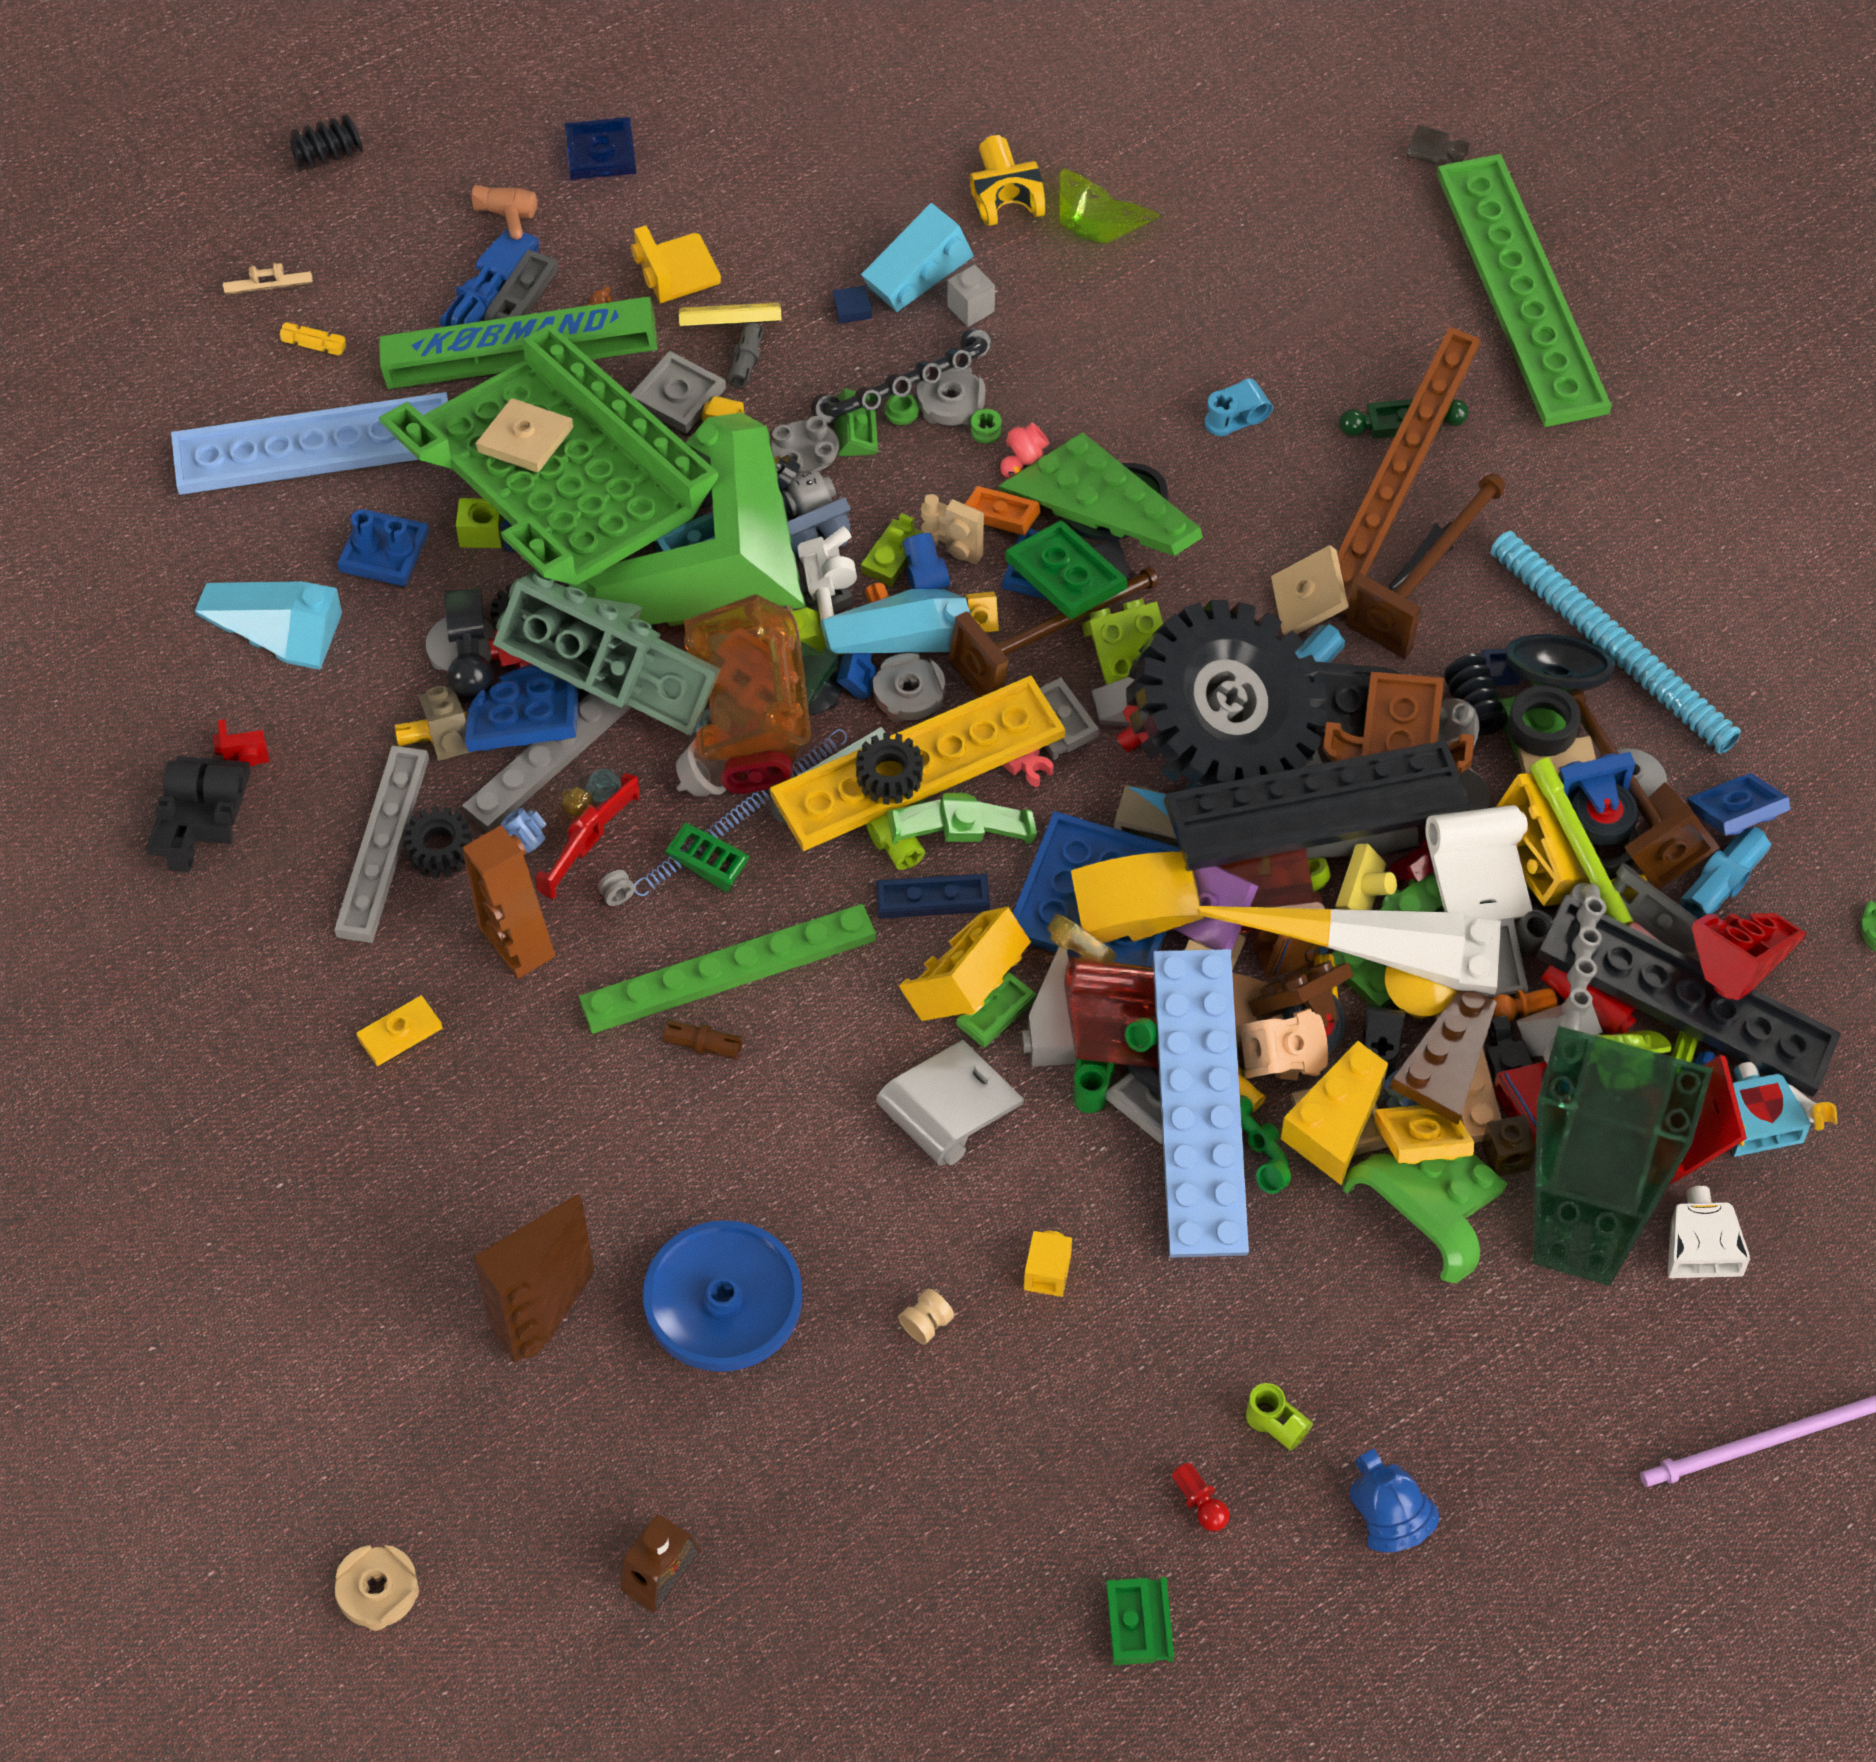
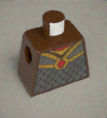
M657 1514L623 1559L621 1591L655 1613L701 1552L693 1537L668 1519ZM642 1576L646 1579L647 1583L640 1581Z

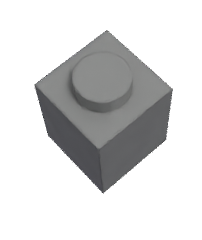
M974 264L948 279V307L969 327L995 312V285Z

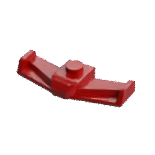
M624 773L620 777L622 787L596 807L589 804L580 816H577L571 822L568 828L569 841L549 873L538 871L535 876L536 888L541 894L554 899L557 896L556 887L576 858L580 857L583 859L603 836L604 825L633 799L640 800L637 776Z

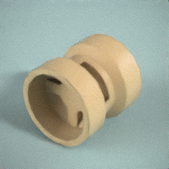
M929 1288L918 1297V1303L914 1307H907L898 1315V1319L905 1331L914 1340L924 1345L935 1336V1330L939 1326L947 1325L954 1318V1312L947 1301L936 1291Z

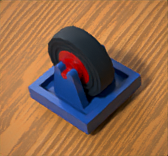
M1631 752L1618 755L1610 753L1602 756L1600 759L1583 763L1575 761L1561 767L1558 775L1564 785V791L1591 843L1601 846L1615 845L1624 841L1634 830L1638 809L1635 799L1628 791L1635 767V761Z

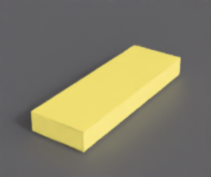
M779 302L683 307L679 309L680 326L782 320L781 304Z

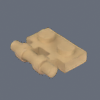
M927 495L925 502L921 506V517L925 521L921 526V534L932 533L936 547L939 541L946 543V552L950 553L954 558L977 565L983 556L984 513L953 499L947 506L939 502V498L936 495Z

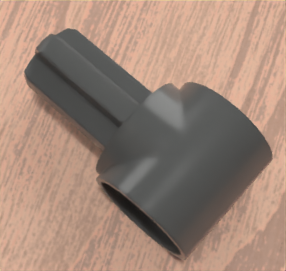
M1532 910L1515 924L1522 955H1531L1540 949L1553 921L1552 917L1540 910ZM1528 929L1534 933L1535 937L1529 933Z

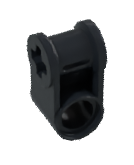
M1367 1005L1363 1025V1045L1388 1063L1386 1080L1394 1073L1403 1034L1405 1010Z

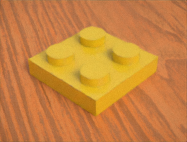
M1422 1105L1375 1109L1374 1123L1398 1163L1416 1164L1425 1160H1454L1458 1157L1473 1156L1474 1141L1461 1120L1457 1125Z

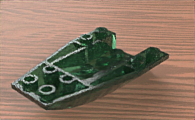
M1558 1026L1537 1100L1533 1264L1611 1286L1692 1145L1713 1068Z

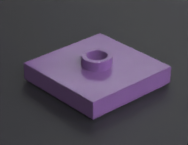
M1218 866L1193 870L1201 906H1251L1258 889L1257 885ZM1203 916L1204 919L1174 928V930L1214 950L1231 949L1232 952L1242 925Z

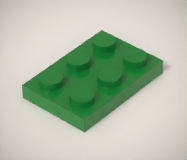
M1062 520L1005 550V561L1070 620L1127 589V578Z

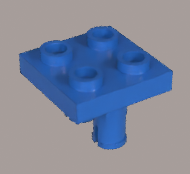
M366 509L353 512L350 518L353 529L337 563L339 572L406 587L429 535L428 524Z

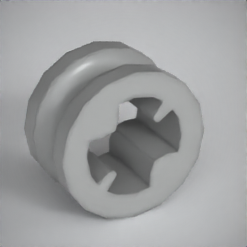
M616 870L607 874L597 886L599 893L604 896V900L609 906L624 903L634 894L636 889L634 883L629 880V876L624 870Z

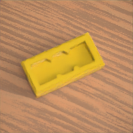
M421 995L358 1031L356 1035L376 1066H379L443 1028L441 1021Z

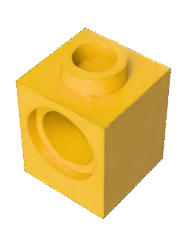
M1051 1230L1044 1232L1033 1231L1025 1269L1024 1290L1063 1297L1072 1252L1071 1237H1065L1062 1233Z

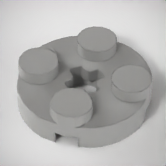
M969 367L963 371L951 368L942 372L941 378L934 384L923 381L918 383L917 403L923 412V418L932 424L970 425L973 414L983 409L985 404V383L980 375L978 379L976 375L972 374V369ZM952 390L955 391L957 397L948 398L944 395H947L948 391Z
M902 653L888 658L880 665L881 670L873 679V696L878 707L887 713V717L891 721L898 723L905 720H918L941 709L945 694V678L937 663L931 659L930 663L919 659L918 654ZM910 682L911 686L918 685L914 691L902 690L903 683Z

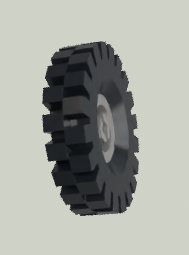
M1210 600L1204 607H1202L1200 602L1187 606L1178 615L1175 613L1146 640L1138 650L1140 654L1132 662L1128 677L1134 679V681L1126 688L1127 705L1138 707L1129 717L1134 734L1147 732L1149 738L1140 745L1150 761L1162 754L1167 761L1159 771L1173 783L1181 775L1188 777L1184 790L1302 768L1309 762L1308 759L1316 753L1323 739L1317 734L1326 728L1328 711L1317 707L1327 700L1324 682H1311L1310 680L1320 671L1312 654L1300 659L1295 652L1304 643L1293 630L1283 639L1276 634L1282 624L1281 620L1268 612L1258 621L1255 620L1256 606L1238 602L1229 611L1228 600ZM1207 684H1218L1219 686L1206 697ZM1243 709L1242 722H1230Z

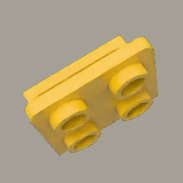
M646 225L634 229L635 244L631 245L634 260L637 264H641L646 284L649 288H653L660 304L721 283V275L702 237L698 233H692L656 245Z

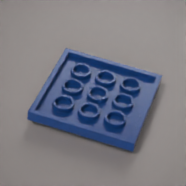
M1054 811L1013 915L1031 941L1029 944L1031 946L1055 953L1059 946H1066L1068 957L1111 970L1128 968L1137 972L1141 979L1149 981L1153 971L1154 951H1160L1167 931L1135 942L1129 936H1125L1093 947L1082 932L1071 870L1132 855L1181 852L1180 848Z

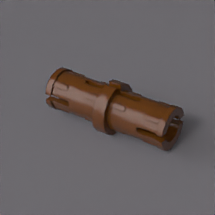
M672 1019L667 1021V1026L669 1027H665L664 1043L695 1049V1053L704 1055L707 1052L738 1060L740 1056L738 1052H741L743 1046V1036L711 1030V1026L705 1024L698 1027Z

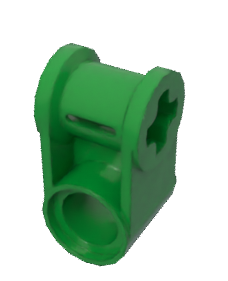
M1085 1037L1080 1038L1073 1088V1102L1080 1111L1096 1113L1105 1107L1107 1099H1105L1106 1093L1110 1088L1111 1078L1115 1073L1119 1043L1113 1042L1111 1045L1088 1042ZM1093 1087L1096 1088V1090H1087L1085 1088Z

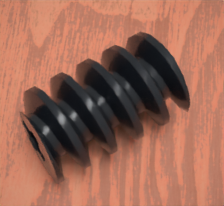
M347 114L341 115V125L335 118H330L328 129L320 121L316 122V133L309 125L303 127V136H301L297 129L291 130L290 147L299 171H302V161L304 160L313 168L314 160L317 156L323 164H327V153H331L336 161L339 160L341 149L350 157L352 156V146L354 145L363 153L358 130Z
M1472 653L1453 661L1445 670L1444 678L1450 695L1453 698L1468 702L1475 709L1479 720L1478 736H1484L1501 730L1506 725L1508 718L1503 713L1504 707L1502 702L1498 701L1500 696L1498 691L1494 689L1495 682L1490 677L1491 672L1489 667L1486 666L1485 656L1480 653Z

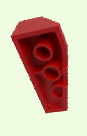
M1750 913L1747 919H1740L1737 914H1728L1725 920H1720L1716 914H1707L1696 920L1691 927L1705 980L1714 985L1713 988L1719 995L1737 1001L1749 994L1807 934L1777 913Z

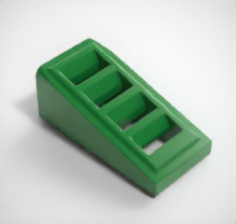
M686 822L665 851V854L728 893L750 856ZM689 836L695 841L685 853L680 848ZM700 845H703L707 849L701 858L693 857ZM714 852L719 857L711 866L706 862ZM725 860L731 863L726 873L719 870Z

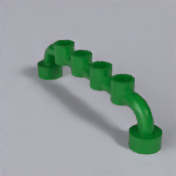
M1140 1018L1132 1022L1125 1030L1127 1044L1138 1052L1146 1051L1155 1046L1158 1042L1157 1024L1148 1018ZM1240 1095L1241 1128L1248 1135L1249 1146L1256 1152H1264L1270 1159V1161L1258 1168L1256 1172L1257 1184L1264 1192L1276 1194L1286 1188L1291 1180L1288 1159L1277 1144L1279 1132L1270 1123L1260 1126L1251 1116L1253 1111L1251 1100L1245 1095Z

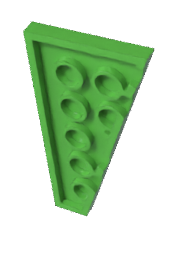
M1083 432L998 485L1000 492L1037 501L1039 505L1052 509L1054 515L1095 529L1098 526L1108 528L1112 535L1121 538L1124 535L1137 538L1141 545L1172 556L1177 555L1203 538L1201 529L1196 523Z

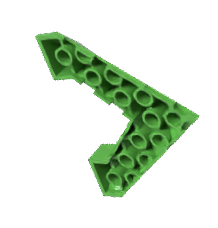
M742 412L708 417L686 442L692 450L718 472V479L712 487L715 539L617 562L577 586L569 584V587L582 590L587 594V597L636 604L643 608L639 619L650 625L668 623L669 626L725 619L727 616L738 614L740 616L768 613L771 612V608L788 605L792 609L804 608L805 602L800 590L798 580L800 578L795 554L791 547L792 540L783 497L779 490L777 480L779 478L769 441L771 440L768 428Z

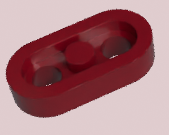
M778 751L728 759L723 764L720 781L725 789L736 794L768 790L770 787L791 779L793 763L787 755Z

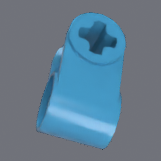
M1245 379L1236 385L1215 391L1209 396L1207 406L1210 412L1205 416L1204 425L1211 434L1225 436L1236 430L1264 421L1272 413L1273 405L1254 379Z

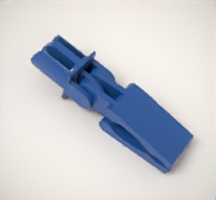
M507 228L478 259L476 269L481 271L480 274L471 280H467L462 287H456L457 297L440 317V326L446 327L484 321L488 307L527 250L539 251L540 242L538 237L523 232L522 237L515 240L511 238Z

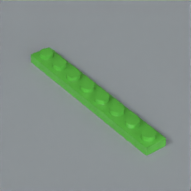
M860 904L580 995L579 1001L591 1034L875 942L876 933L864 905Z

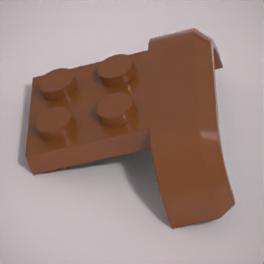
M1371 672L1364 737H1357L1346 733L1341 728L1340 723L1326 722L1323 746L1325 755L1334 762L1438 742L1444 678ZM1460 734L1456 742L1448 744L1459 775L1471 767L1474 735Z

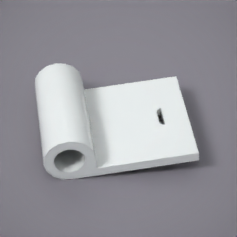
M1510 805L1428 817L1426 821V839L1444 912L1464 913V917L1490 920L1508 918L1517 920L1532 911L1516 846L1527 831V818L1523 812H1520L1517 806ZM1488 901H1492V902H1493V903L1480 904V902H1488Z

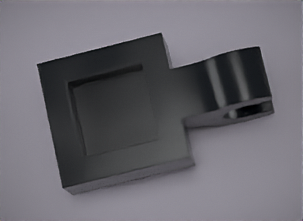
M1503 1015L1492 1018L1491 1023L1493 1026L1489 1027L1488 1031L1494 1046L1487 1047L1485 1055L1495 1081L1497 1073L1533 1064L1524 1040L1512 1041L1511 1028L1507 1016Z

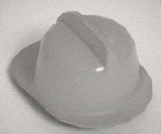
M708 728L701 732L679 756L676 762V772L680 779L676 789L678 791L687 789L688 792L698 797L724 793L726 789L720 781L723 764L730 758L740 756L734 741L725 732L717 728Z

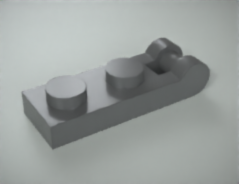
M528 249L488 307L484 321L529 314L559 270L558 260ZM505 309L512 310L510 315L503 313Z
M1623 863L1615 872L1617 877L1612 884L1615 890L1619 892L1633 921L1641 925L1665 945L1687 955L1695 945L1691 927L1698 918L1643 879L1631 867ZM1628 886L1637 891L1631 901L1622 895Z

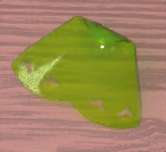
M1063 168L1059 173V221L1065 228L1092 242L1106 244L1162 217L1159 213L1138 204L1114 200L1105 189L1076 172ZM1067 178L1071 179L1072 182L1079 183V185L1070 186ZM1089 191H1092L1093 195L1099 196L1100 199L1090 198ZM1125 209V210H1127L1128 212H1135V213L1125 215L1124 211H1122V210Z

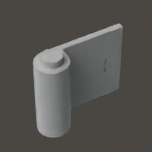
M964 1040L891 1080L883 1087L876 1099V1103L939 1166L945 1164L953 1165L958 1162L965 1154L966 1148L964 1146L969 1135L1016 1109L1024 1102V1099Z

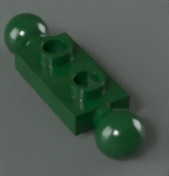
M1413 399L1367 403L1366 415L1357 409H1349L1341 415L1339 427L1345 435L1351 437L1360 435L1366 428H1370L1372 439L1395 437ZM1454 399L1443 421L1450 426L1463 424L1469 414L1467 405L1460 399Z

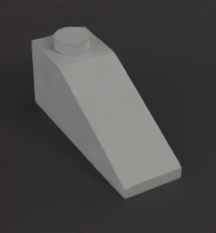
M1066 946L1058 947L1029 1013L1028 1030H1022L1023 1052L1031 1053L1032 1067L1076 1063L1079 1044Z

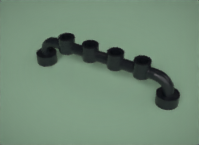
M976 328L968 329L963 333L960 340L962 349L951 348L944 357L933 362L921 361L916 365L915 370L906 374H891L886 378L885 383L874 388L861 387L856 391L855 396L843 401H839L835 396L826 393L819 394L811 403V412L813 416L822 417L826 423H830L839 416L860 408L875 410L880 406L881 399L890 395L904 397L910 393L911 386L922 381L934 384L939 381L942 372L951 368L960 371L966 370L970 366L972 359L981 357L989 351L991 345L990 337L983 330ZM960 354V361L956 364V357ZM930 367V374L926 377V370ZM900 380V388L896 390V383ZM870 394V401L866 404L865 398Z

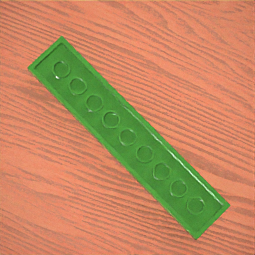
M1497 154L1438 166V180L1544 428L1610 414L1612 405L1502 155Z

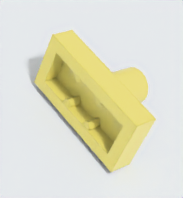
M1368 843L1355 845L1335 905L1338 910H1372L1377 895H1392L1396 891L1397 880L1395 875L1391 872L1384 873L1385 861Z

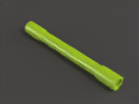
M1546 757L1536 761L1529 768L1543 796L1548 799L1590 883L1596 884L1599 887L1600 898L1606 904L1604 914L1627 926L1631 925L1634 921L1619 892L1615 890L1564 791V785L1550 758Z

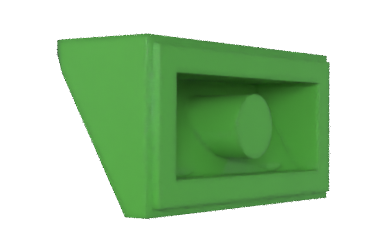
M844 388L836 398L839 401L849 399L855 396L856 391ZM868 395L865 398L866 404L870 401V396ZM860 408L851 413L841 415L834 421V432L839 441L838 456L876 455L878 453L875 410Z

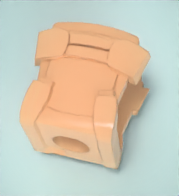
M1307 1008L1293 1013L1294 1018L1282 1020V1013L1267 1020L1238 1025L1245 1064V1078L1276 1074V1078L1298 1081V1074L1300 1072L1303 1075H1320V1071L1328 1065V1044L1321 1016Z

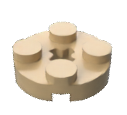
M371 1545L360 1547L351 1552L341 1562L336 1573L335 1596L340 1610L350 1621L366 1626L373 1631L382 1630L387 1625L402 1619L410 1611L419 1594V1586L413 1563L404 1552L393 1546L384 1545L385 1548H371ZM372 1578L377 1582L383 1578L387 1580L383 1585L385 1590L379 1594L368 1593L370 1588L367 1582Z

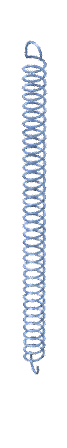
M838 729L829 735V739L825 738L824 743H819V747L814 746L813 750H809L808 754H804L803 758H799L798 762H794L793 768L796 774L800 775L801 773L795 768V763L799 764L803 772L806 771L805 767L800 764V759L804 760L809 769L812 768L810 763L805 760V755L809 756L814 765H817L816 760L810 756L811 751L814 752L819 761H822L821 756L815 752V748H819L821 754L827 757L826 752L820 748V744H824L826 750L832 754V750L825 744V740H829L831 746L837 750L836 744L830 740V737L838 731H842L845 734V740L840 744L843 745L847 740L844 730ZM762 790L766 799L770 801L771 799L769 795L764 790ZM758 791L757 794L753 793L752 798L747 797L746 801H742L741 805H737L736 809L731 810V814L726 813V818L721 817L720 821H716L715 825H711L710 830L705 829V832L707 830L710 831L712 836L718 839L711 829L713 826L721 836H724L723 832L717 827V823H720L723 829L729 832L726 825L722 823L723 818L726 819L731 828H734L732 822L727 819V815H731L735 823L739 824L732 811H736L738 816L745 820L737 807H741L744 813L750 816L749 812L743 807V803H746L749 809L755 813V809L748 803V799H752L755 806L759 809L760 805L753 799V795H757L760 802L765 805L764 799L758 794ZM690 841V842H689V846H688V845H684V850H683V849H680V850L686 853L685 847H689V848H690V846H691L690 843H693L694 841ZM699 847L698 850L703 852L702 848ZM669 857L668 862L663 861L662 866L658 865L657 870H652V874L647 873L646 878H640L634 884L635 888L638 882L646 879L649 885L655 889L654 884L648 879V875L653 876L655 882L660 885V881L654 876L653 871H657L662 880L665 881L664 875L659 872V867H662L665 873L671 877L670 872L664 867V863L669 864L671 870L676 873V869L669 862V859L673 858ZM674 860L675 864L681 869L680 863ZM635 889V893L640 896H645L649 893V891H647L645 894H640Z

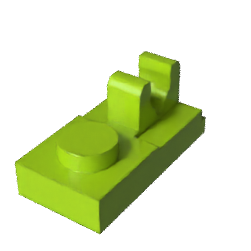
M901 513L899 521L896 519L892 520L881 538L862 562V574L891 587L894 585L909 563L902 542L909 537L921 534V530L915 528V518Z

